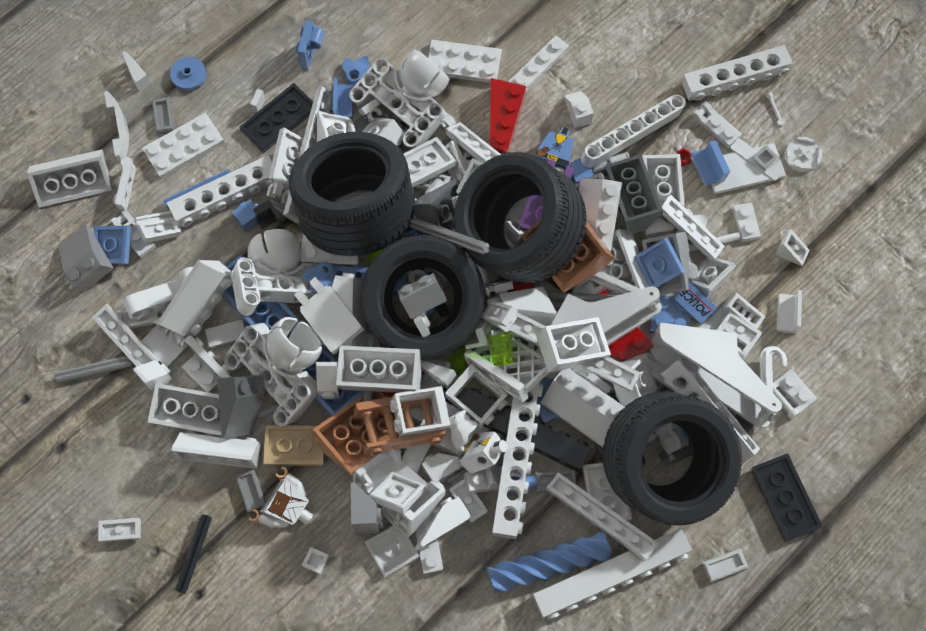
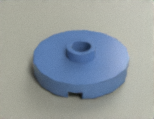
M194 57L181 58L170 69V77L173 84L183 91L196 90L195 88L201 87L206 80L207 72L204 64Z

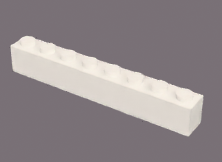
M682 528L655 539L658 542V546L647 561L634 552L628 551L534 593L532 598L542 620L548 618V621L560 616L558 612L565 609L567 612L578 608L577 604L580 602L590 603L596 600V595L600 593L608 595L614 592V587L618 585L628 586L638 576L641 579L648 577L652 574V570L656 568L663 570L671 566L669 562L676 559L678 562L689 558L688 554L692 551V548Z

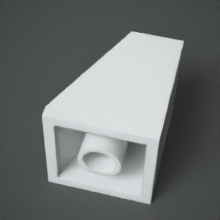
M544 287L499 294L498 302L515 307L518 313L542 325L550 326L557 314ZM509 331L505 332L509 336L519 337Z

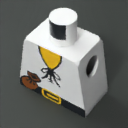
M495 432L476 433L458 460L469 474H473L494 466L501 454L507 451L508 446L506 441L501 440Z

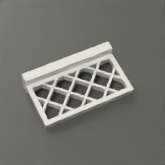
M500 329L494 332L488 345L477 347L474 351L469 349L464 353L468 366L474 365L497 386L522 403L529 398L527 393L548 374L543 356ZM499 336L504 339V343L494 344V341ZM508 347H517V351L507 353ZM504 348V353L494 354V349ZM490 350V355H480L483 351ZM521 356H531V360L521 361ZM518 357V362L507 363V358ZM504 359V364L494 365L493 360ZM535 365H545L542 370H535ZM532 366V371L521 372V367ZM518 368V373L508 374L507 369ZM532 377V380L526 385L521 382V378Z

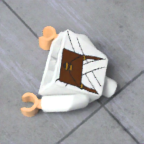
M281 467L285 473L282 476L276 473L277 478L280 480L279 484L261 512L256 509L252 510L257 513V517L255 519L249 517V520L254 523L259 522L271 528H285L288 525H294L297 519L308 524L313 514L304 509L309 502L306 498V490L299 479L289 474L285 467Z

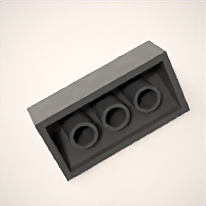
M642 155L605 165L608 179L622 182L618 208L628 235L647 230L663 214V210Z

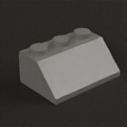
M350 483L351 525L355 534H379L380 528H384L381 508H378L376 502L356 483Z

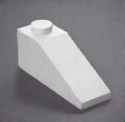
M459 496L453 500L449 497L440 503L442 507L436 511L415 546L416 551L471 518Z

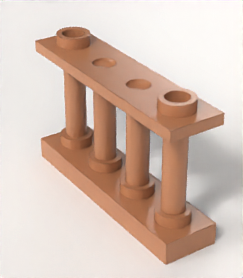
M392 397L359 402L355 405V419H364L370 441L365 446V455L377 456L386 451L424 444L437 445L446 434L445 430L398 438L390 409ZM431 398L400 402L407 429L415 428L410 411L414 408L422 409L426 426L434 424L430 410L432 405ZM381 414L384 416L390 440L378 441L372 420L373 415Z

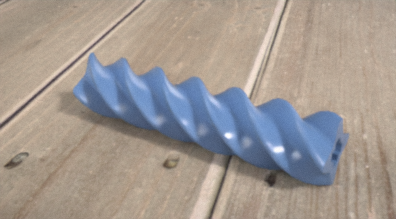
M599 532L591 538H579L571 544H559L552 550H540L532 556L523 555L516 558L513 562L503 561L493 568L487 567L494 594L499 590L511 591L518 584L531 585L538 578L550 579L557 572L570 573L577 566L586 568L593 565L596 560L608 561L611 559V548L605 532Z

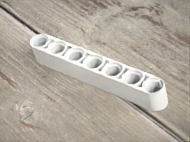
M673 95L589 144L581 157V163L587 168L595 167L674 120L680 115L685 106L684 98L680 95Z

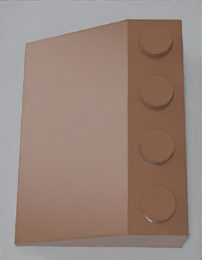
M541 218L521 235L524 241H527L534 234ZM587 221L583 241H581L582 244H580L578 252H576L574 258L568 262L569 264L552 276L562 292L568 291L597 274L615 259Z
M373 391L372 400L387 398L382 392ZM364 394L313 429V441L330 459L350 475L376 457L371 456V454H364L366 444L370 443L364 419H355L354 415L356 403L363 402ZM392 412L391 415L394 422L396 419L394 412ZM381 414L373 415L372 420L378 441L390 440L384 416Z

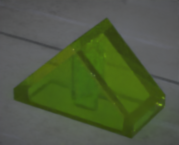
M508 331L488 336L493 365L513 364V333Z

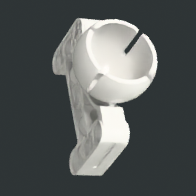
M414 49L405 56L400 70H397L385 59H377L352 88L350 99L357 106L363 107L373 98H376L410 127L403 136V143L412 150L425 143L445 119L446 111L432 97L440 94L446 88L449 77L443 71L438 72L436 64L420 51ZM383 66H387L384 72H380ZM371 80H375L372 86H368ZM386 83H388L394 89L392 90L391 88H389ZM363 94V97L357 100V96ZM397 102H401L399 108H394ZM413 105L416 106L420 110V112L413 108ZM435 110H440V113L437 116H433V112ZM423 124H428L426 130H421ZM415 137L416 142L409 144L410 139Z
M283 229L265 231L264 238L268 253H266L263 235L257 234L249 243L248 258H240L231 272L236 306L242 315L249 316L253 314L260 301L300 303L294 295L299 290L305 293L309 299L314 296L311 291L310 282L302 280V275L306 269L316 267L319 263H302L299 266L301 246L292 232Z
M285 317L277 321L270 330L264 323L247 326L224 357V364L229 370L246 366L253 375H263L264 388L279 404V407L273 414V420L280 427L296 422L318 395L317 381L307 371L303 372V370L312 366L321 354L322 341L315 330L305 322H299L287 339L289 332L297 323V319L292 317Z

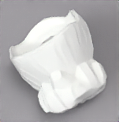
M465 410L449 417L450 426L448 427L451 430L453 446L461 452L464 451V446L471 440L472 433L478 427V422L470 420Z

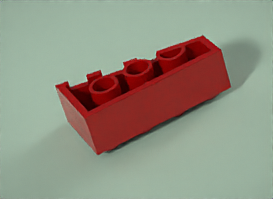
M491 78L490 146L500 154L509 153L524 103L526 86Z

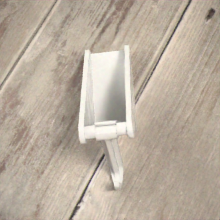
M600 271L591 276V280L621 295L596 302H586L568 294L551 325L598 317L607 345L609 346L661 312L660 293L656 287L651 286L640 289ZM538 347L536 353L543 356L540 347ZM535 365V370H542L545 365ZM560 371L549 372L545 378L555 379Z
M660 322L651 339L654 347L650 350V353L654 360L669 368L684 356L727 408L758 428L765 429L768 427L770 421L782 408L780 400L773 394L772 355L779 356L782 367L787 366V357L780 348L769 346L760 353L759 378L738 354L737 333Z

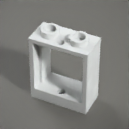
M472 364L445 393V398L461 411L465 410L466 415H469L471 420L478 422V426L481 428L484 424L488 426L495 418L493 414L497 409L501 411L508 403L506 401L508 394ZM473 377L499 398L482 418L478 417L456 398Z
M442 386L395 393L390 400L391 412H394L396 419L394 420V429L399 433V438L446 430L450 426ZM431 398L437 424L406 429L400 402Z

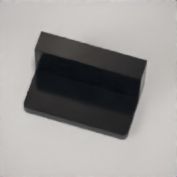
M270 200L253 209L261 229L275 222L279 229L285 230L282 219Z

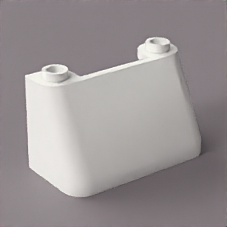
M400 449L386 451L377 455L353 473V483H356L367 495H370L391 472L425 484V492L404 514L377 504V507L381 508L382 516L402 534L409 537L444 497L445 488L439 481L435 482L432 480L427 483L401 461Z

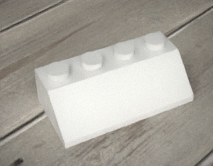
M103 150L29 166L27 172L39 208L112 191L108 165Z
M581 178L579 191L585 203L587 223L611 252L622 182Z
M615 230L611 253L615 259L612 266L607 265L602 270L606 274L637 288L650 287L634 257L640 252L633 234L628 235L627 230ZM607 289L606 291L609 295H621L614 290L610 291Z
M198 260L161 316L158 324L184 337L197 335L201 331L204 321L211 316L214 306L222 299L225 289L231 285V271L220 261Z
M340 346L336 386L341 390L396 393L420 390L421 362L419 349Z
M569 368L560 371L541 401L544 407L601 447L604 445L605 436H607L606 433L610 428L611 422L625 408Z
M155 383L148 422L221 435L219 394Z
M187 430L186 433H179L171 451L179 460L257 469L261 445L254 438L247 437L245 440L237 439V437L221 438L215 434L206 433V435H200L196 431Z

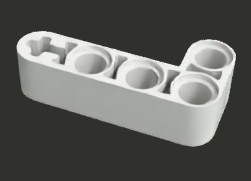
M193 267L181 270L177 280L126 296L122 303L130 319H137L167 309Z

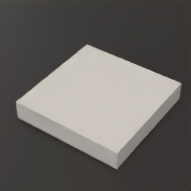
M391 472L369 496L377 504L404 514L425 492L426 485Z
M395 526L389 527L364 542L384 578L420 558L409 537L402 534Z

